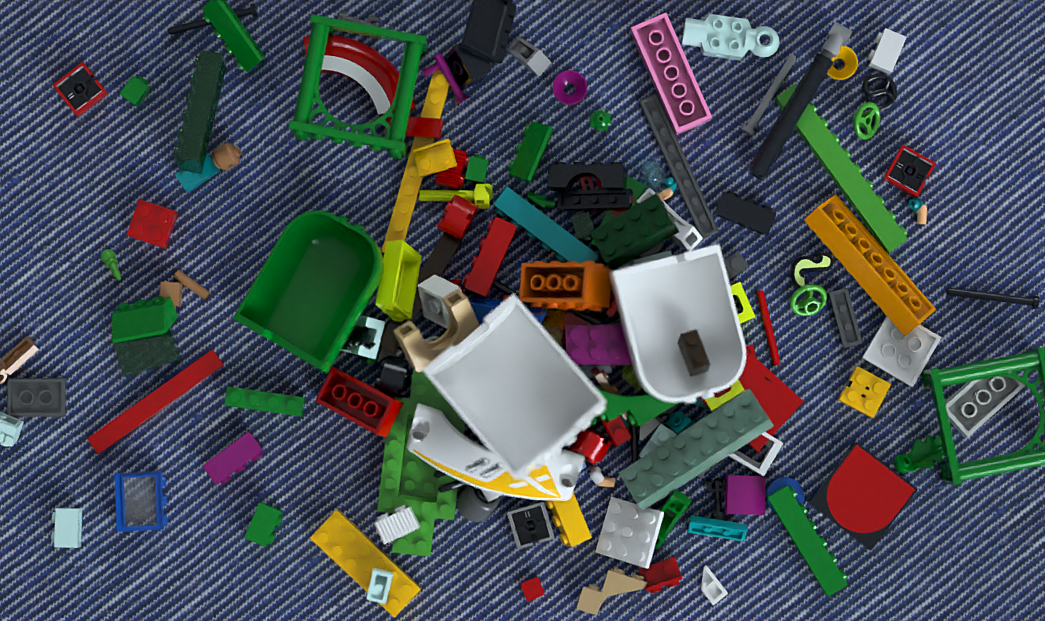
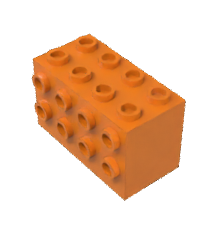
M561 261L522 263L519 300L520 302L530 304V307L547 308L546 310L549 311L552 308H557V310L568 311V309L585 311V309L602 311V308H609L611 279L609 272H612V269L605 268V264L595 263L594 261H583V263H578L577 261H567L566 263Z

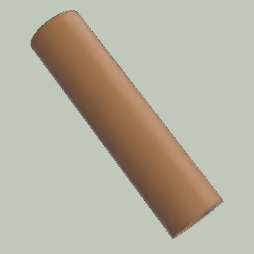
M178 270L175 273L174 278L204 300L208 297L210 291L182 271Z

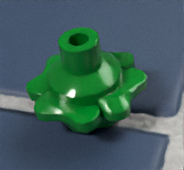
M605 109L600 111L594 110L593 115L589 116L591 121L590 127H595L596 132L600 130L607 131L608 126L612 125L610 120L611 114L606 113Z

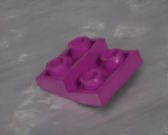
M726 475L725 514L765 515L766 476Z

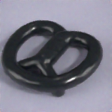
M873 74L865 78L862 87L867 95L866 102H872V98L886 95L890 100L884 105L877 106L880 112L887 110L896 102L897 88L890 76ZM880 79L885 81L883 88L869 90L868 88L869 82Z

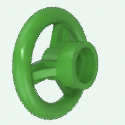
M873 102L862 104L853 115L854 131L860 139H869L878 130L880 111ZM866 108H871L866 113L863 112ZM875 116L874 124L871 129L872 117ZM860 127L864 128L866 134L861 132Z
M804 285L798 288L791 296L790 307L794 313L800 316L816 314L825 306L827 293L819 285ZM813 290L821 294V301L813 297ZM806 291V296L803 300L796 303L797 297Z

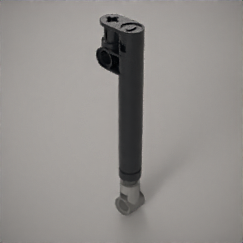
M838 22L834 23L827 35L829 37L828 40L825 41L821 48L823 51L821 54L817 53L814 57L813 62H811L753 161L750 163L747 171L752 176L762 181L765 180L769 168L779 158L784 144L827 75L828 70L833 65L832 58L836 57L841 50V46L847 43L853 32L852 30Z

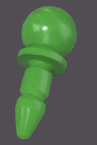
M105 249L102 251L100 258L105 263V267L110 268L113 276L120 281L121 273L117 267L118 260L116 259V254L111 249Z

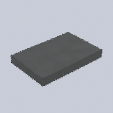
M8 378L7 415L12 417H66V378Z

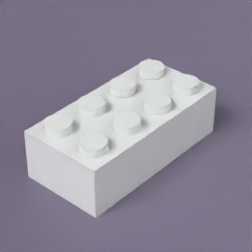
M1004 376L967 382L945 402L949 421L963 437H969L1024 388L1025 385L1018 380Z

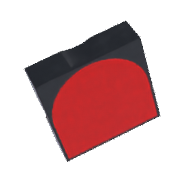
M852 442L836 463L832 473L820 484L807 503L827 519L832 520L867 550L871 551L918 489L859 443Z

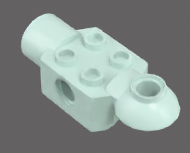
M709 14L706 20L685 18L682 44L700 47L704 56L741 61L748 50H751V52L759 57L773 55L778 50L779 37L776 31L767 26L752 29L748 19ZM767 37L769 44L762 45L759 38Z

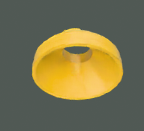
M842 45L838 55L832 58L833 62L836 59H841L844 62L843 69L837 70L832 65L828 70L827 75L835 80L848 79L857 69V56L847 46Z

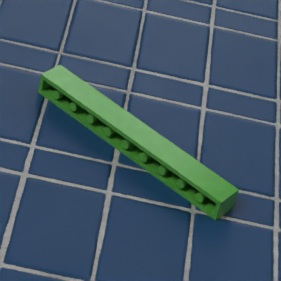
M795 84L775 98V102L781 110L784 109L797 86ZM810 102L795 126L796 131L877 242L887 253H890L908 240L906 230L903 226H898L891 210L887 211L883 205L885 202L882 197L874 193L872 190L874 187L871 182L863 178L861 168L856 163H852L849 159L851 157L850 153L845 148H841L838 144L840 140L836 134L830 133L827 129V122L823 117L819 118L815 105Z

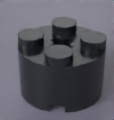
M388 356L387 359L383 358L380 369L383 370L381 377H377L375 388H379L380 391L390 396L402 399L404 395H401L402 391H407L412 370H408L409 362L393 356Z

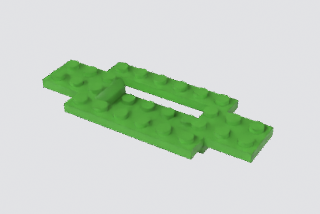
M413 369L410 398L400 399L394 397L403 402V405L385 440L377 512L396 513L394 509L405 505L406 508L411 506L420 524V528L393 540L392 552L430 557L435 518L454 520L458 488L440 493L438 487L457 479L449 475L435 478L433 473L438 469L407 449L414 414L418 403L439 409L448 421L463 435L466 421L451 403H448L449 401L423 371L417 373Z

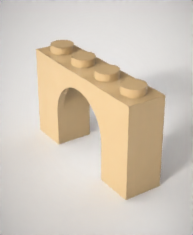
M459 289L442 299L449 313L450 323L448 329L440 338L434 341H424L419 329L410 320L393 331L409 364L417 373L423 371L424 368L452 345L456 347L480 327L468 298Z

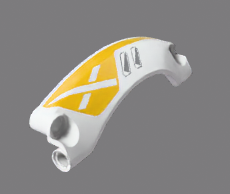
M420 403L417 405L407 442V449L457 480L493 493L536 500H569L572 497L585 459L584 455L561 449L562 452L554 459L552 457L548 458L542 467L538 470L536 468L532 470L523 480L514 479L490 449L473 442L460 433L448 421L441 410Z

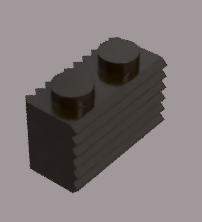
M697 329L680 334L677 344L682 352V358L686 362V369H689V376L692 377L707 372L711 364Z

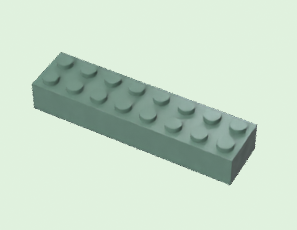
M747 389L619 472V475L638 506L645 510L774 425L751 390Z

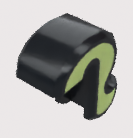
M819 253L816 255L817 260L810 256H802L794 260L789 271L792 286L797 290L805 285L804 272L830 270L834 263L831 255Z

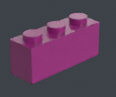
M249 431L202 467L216 485L219 483L224 485L232 479L230 477L231 474L234 472L239 474L247 468L246 463L250 460L255 462L262 457L261 452L264 451V448L253 433Z

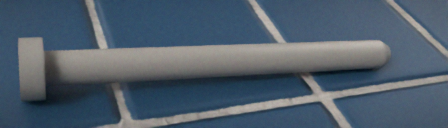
M792 54L788 57L747 126L743 125L741 128L747 135L753 136L755 133L754 127L796 60L795 55Z

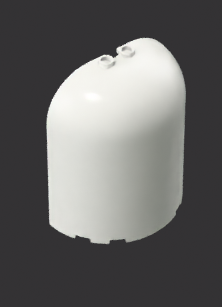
M719 244L609 272L634 372L638 382L647 393L662 401H684L685 404L696 402L695 397L702 396V399L713 397L714 392L728 388L739 378L746 361V347ZM697 329L711 365L707 372L691 377L689 376V369H686V362L682 358L683 355H681L682 352L678 348L677 342L680 334Z

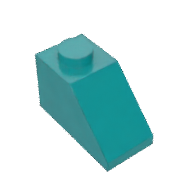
M210 155L189 164L177 172L175 176L183 188L190 192L220 172V170L215 166Z

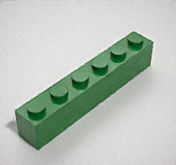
M785 484L765 496L824 594L829 597L847 586L845 572L842 568L840 570L835 564L838 562L832 552L828 553L826 550V541L822 536L819 537L815 530L818 528L812 519L808 520L805 514L808 512L802 503L799 504L795 499L797 493L793 487H788Z

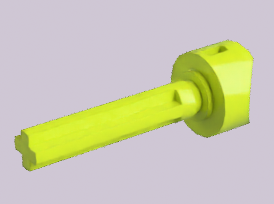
M476 183L474 191L419 190V200L451 201L454 194L470 202L474 201V204L479 206L478 209H489L490 201L493 198V188L491 184Z

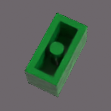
M259 502L244 538L264 547H267L268 544L272 545L276 536L273 532L276 526L281 525L284 518L281 515L282 510L264 502Z

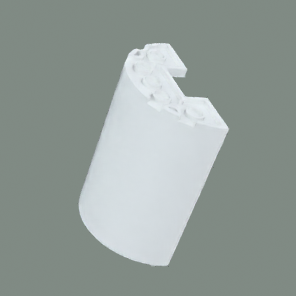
M513 293L483 319L484 323L456 347L454 345L449 347L424 368L423 372L513 478L523 480L535 468L538 470L542 467L548 458L552 457L554 459L562 452L561 448L565 444L571 445L577 439L576 435L581 430L584 431L591 425V420L606 409L604 406L606 400Z

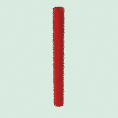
M764 290L756 291L773 366L781 365Z

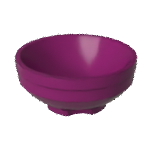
M573 70L563 71L554 79L553 94L559 102L565 105H575L585 97L587 82L579 72ZM567 84H572L575 87V92L572 95L564 92V87Z

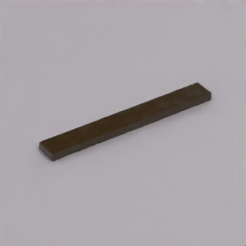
M446 232L443 233L419 273L411 319L403 320L402 322L391 319L382 334L379 346L394 354L399 346V342L393 331L409 320L413 323L422 308L418 285L433 275L439 277L442 275L462 240Z

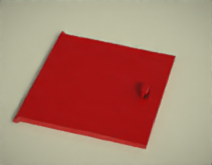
M746 349L745 365L738 379L745 391L747 389L751 390L774 425L765 431L773 436L804 401ZM731 386L714 392V397L719 398L731 390ZM698 396V398H699L706 406H708V404H707V402L705 401V399H702V396ZM761 434L748 442V444L760 453V449L769 439Z

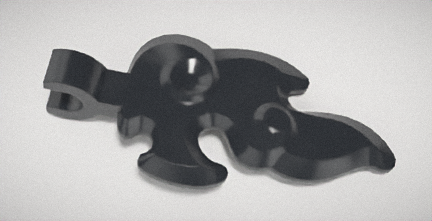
M356 324L342 349L347 350L352 345H363L366 349L371 350L375 343L369 340L371 338L368 334L369 329Z

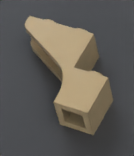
M614 568V571L608 570L602 591H600V587L589 584V587L584 586L576 609L597 615L605 599L612 595L644 589L647 586V581H643L644 577L633 574L632 577L625 575L626 571Z

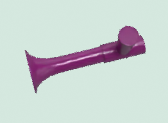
M441 53L434 56L436 63L422 69L426 77L438 69L441 70L453 90L456 99L455 105L471 97L465 95L460 90Z

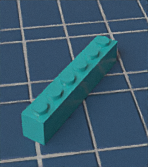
M508 186L493 204L496 208L494 211L503 218L506 215L511 219L510 223L517 226V229L522 227L526 230V236L533 241L538 239L542 242L540 246L546 251L550 252L552 250L557 254L556 258L562 263L566 261H577L578 263H583V261L595 262L599 257L597 253Z

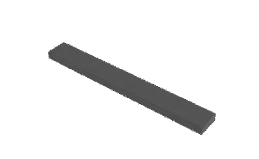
M657 93L639 100V104L674 181H676L679 192L698 233L703 239L718 233L717 225Z

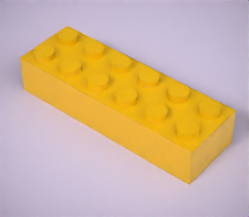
M336 509L310 537L367 593L374 568L393 573L386 604H379L394 618L422 589L419 584L339 509Z

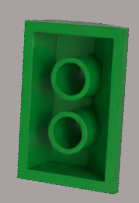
M533 121L530 126L526 125L522 134L525 136L523 143L519 142L515 153L518 155L515 161L511 160L507 169L510 171V177L531 185L553 133V127Z
M157 296L148 301L142 299L133 304L122 303L118 305L112 314L113 343L166 333L178 318L171 296L164 298L163 296Z

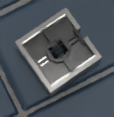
M544 501L507 512L518 550L532 546V542L538 540L539 543L555 539Z

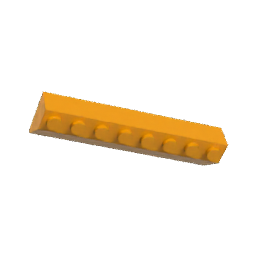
M836 194L818 206L804 219L809 228L816 233L822 243L830 249L835 258L843 264L846 270L856 279L858 284L869 294L871 299L882 309L884 314L889 317L904 336L937 310Z

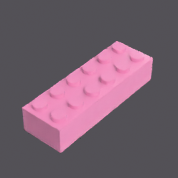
M667 13L631 27L630 33L675 135L712 119L711 113Z

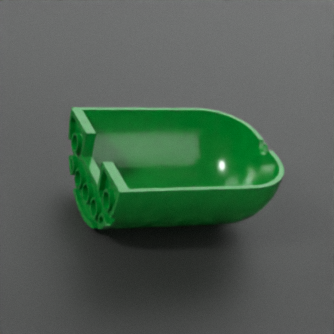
M314 210L297 216L286 226L233 319L321 371L328 373L381 281L383 258L376 242L364 232V227L357 223L354 226L350 225V220L342 215L338 218L329 212Z

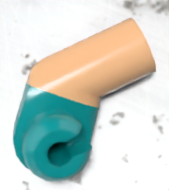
M672 177L664 180L665 189L657 193L663 201L672 196L677 186L676 181Z
M918 198L910 199L908 205L917 214V224H926L927 206Z

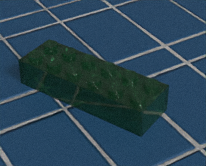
M200 50L199 56L195 58L194 67H196L195 74L192 73L190 79L192 88L191 92L188 91L186 95V103L188 105L187 109H183L182 120L184 122L183 126L179 127L177 134L179 143L174 146L173 150L175 163H177L179 170L202 174L226 72L224 55Z

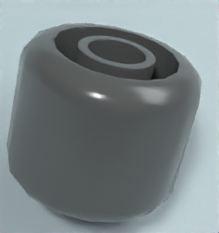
M469 484L457 498V508L460 514L472 522H482L487 519L499 503V497L488 502L480 488Z

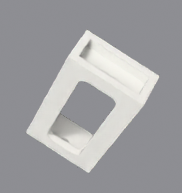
M766 432L762 433V435L769 439L765 444L768 447V451L760 463L738 450L728 456L760 476H764L783 445V442Z

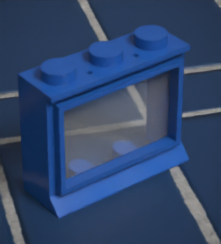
M162 471L114 474L117 532L164 530V525H167V514H163V506H167L166 494H162V487H166V476L162 475Z

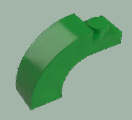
M675 490L668 497L659 510L664 512L655 544L657 549L665 541L679 517L692 501V499L678 490Z

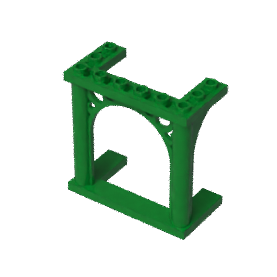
M311 14L310 23L312 30L294 119L289 124L290 131L297 137L296 139L308 141V138L323 140L326 137L331 138V142L342 144L343 141L350 142V145L354 147L367 145L369 149L380 151L381 148L386 149L390 157L395 159L407 157L408 149L404 139L421 53H427L428 50L426 36ZM335 30L405 43L393 103L383 116L373 122L353 125L339 121L326 110L321 101L319 80L328 35H334ZM314 102L319 104V108L311 112V108H314ZM318 113H324V121L320 124H314L312 121L313 117ZM387 117H392L390 123H392L391 127L387 122H385V119ZM328 121H332L335 124L334 127H332L331 125H328L326 127L324 126L328 123ZM382 124L387 130L386 136L381 137L376 133V125ZM351 127L352 130L348 132L346 131V128ZM366 128L371 129L374 137L367 132L364 134V130Z
M1045 347L1025 350L1026 353L940 370L938 368L922 370L921 376L924 390L931 389L946 460V464L940 465L943 484L957 485L962 484V481L1045 465V444L1039 438L1042 433H1045V410L1042 409V405L1045 404ZM1025 368L1023 376L1019 377L1017 371L1022 372V369ZM1036 370L1038 372L1037 380L1034 383H1029L1027 380L1030 371ZM997 376L1013 378L1023 383L1033 393L1039 407V425L1031 441L1022 449L1013 453L958 464L942 387ZM1041 383L1040 389L1042 391L1037 392L1036 386ZM1036 443L1042 450H1038V448L1033 450V444Z

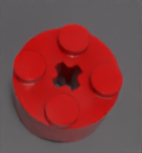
M454 194L451 202H448L444 210L445 215L440 219L437 227L462 240L467 232L465 230L472 223L479 206Z
M589 426L576 435L577 439L570 445L569 450L578 454L582 453L586 456L585 459L596 464V462H602L613 442L612 440H609V442L605 441V435Z

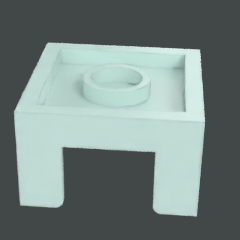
M360 316L356 324L369 329L368 334L371 336L369 340L374 342L375 346L368 350L363 345H352L349 349H341V351L376 359L385 322Z

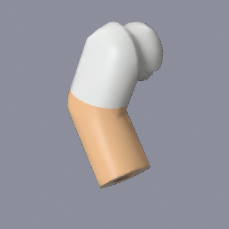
M598 466L591 468L590 478L597 486L614 487L615 478L604 477Z

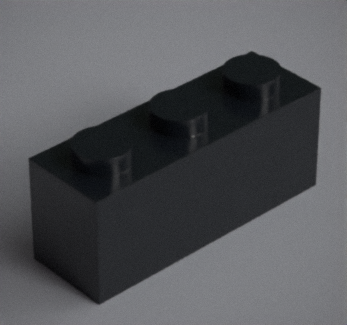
M732 191L721 194L713 215L764 236L769 234L777 214L773 212V208L766 205L762 207L755 205L756 202L749 198L740 199L737 197L738 194Z

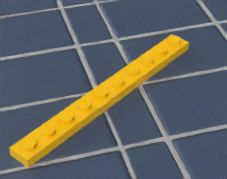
M440 70L433 72L420 117L441 118L450 85ZM414 137L381 251L383 253L385 252L386 241H405L423 180V177L419 176L413 150L432 144L435 138Z

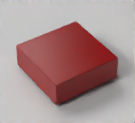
M538 576L520 583L527 602L545 595Z

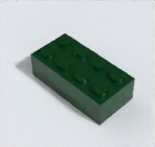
M656 193L594 229L590 234L606 264L614 271L680 231L664 202Z

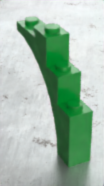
M597 389L606 400L604 405L606 409L598 416L602 421L605 420L606 423L626 412L628 414L626 418L630 425H634L637 428L678 404V402L659 400L650 394L643 396H620Z

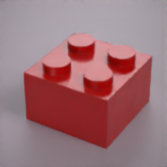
M139 199L127 236L166 249L178 212Z

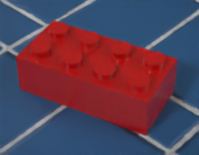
M498 217L494 221L490 220L486 229L489 232L487 238H482L478 247L481 250L479 256L475 255L471 262V267H473L471 274L467 272L463 280L465 290L487 298L517 231L516 225Z
M335 367L331 368L315 400L317 403L383 437H387L403 405V402Z

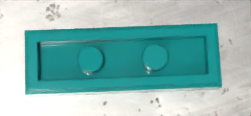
M691 515L687 532L745 541L748 524Z

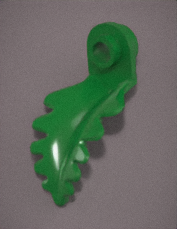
M927 435L925 442L921 439H916L908 454H899L895 457L893 461L895 469L900 473L915 472L919 468H933L934 461L942 462L943 458L941 455H945L940 436L935 435V440H933L930 435Z

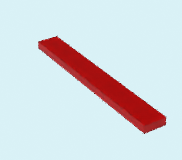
M212 349L88 437L87 440L97 454L102 453L223 367V362Z

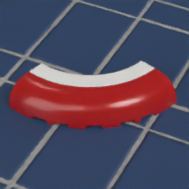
M328 35L321 73L342 75L361 86L373 100L380 118L393 103L400 72L386 57L368 45L354 39ZM310 36L303 37L306 55ZM413 98L410 111L417 110Z

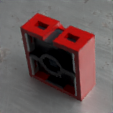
M84 62L53 84L56 91L78 117L109 94L97 79H93L95 77Z
M901 145L882 180L916 198L925 185L923 180L930 176L936 163L907 146Z

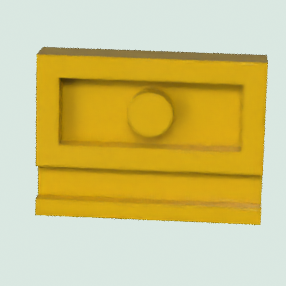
M449 138L413 150L420 177L457 166Z

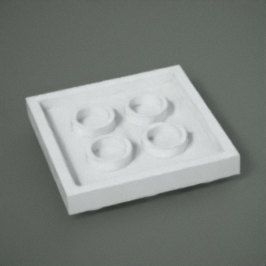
M886 316L862 358L913 387L942 337L920 324L904 336L889 317Z
M611 497L595 552L640 567L649 568L664 512L651 508L642 510L638 504Z

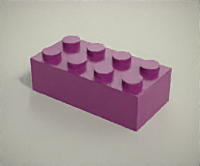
M622 324L565 326V354L577 367L633 365Z

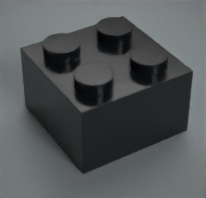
M461 43L454 45L443 58L460 90L463 91L480 83L491 72V66L488 61L461 48Z

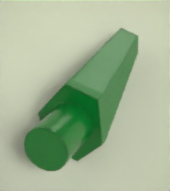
M527 192V199L543 211H545V207H555V200H546V196Z

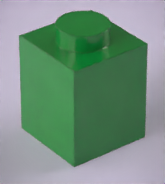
M132 76L120 92V95L136 107H139L151 88L147 86L149 82L141 76L138 79Z
M474 154V157L470 156L465 177L466 181L485 183L489 160L485 159L486 156Z

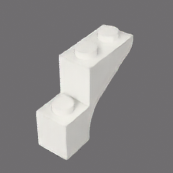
M648 188L636 201L637 204L656 193ZM664 202L680 231L671 238L678 246L689 252L692 251L703 239L694 226L683 220Z

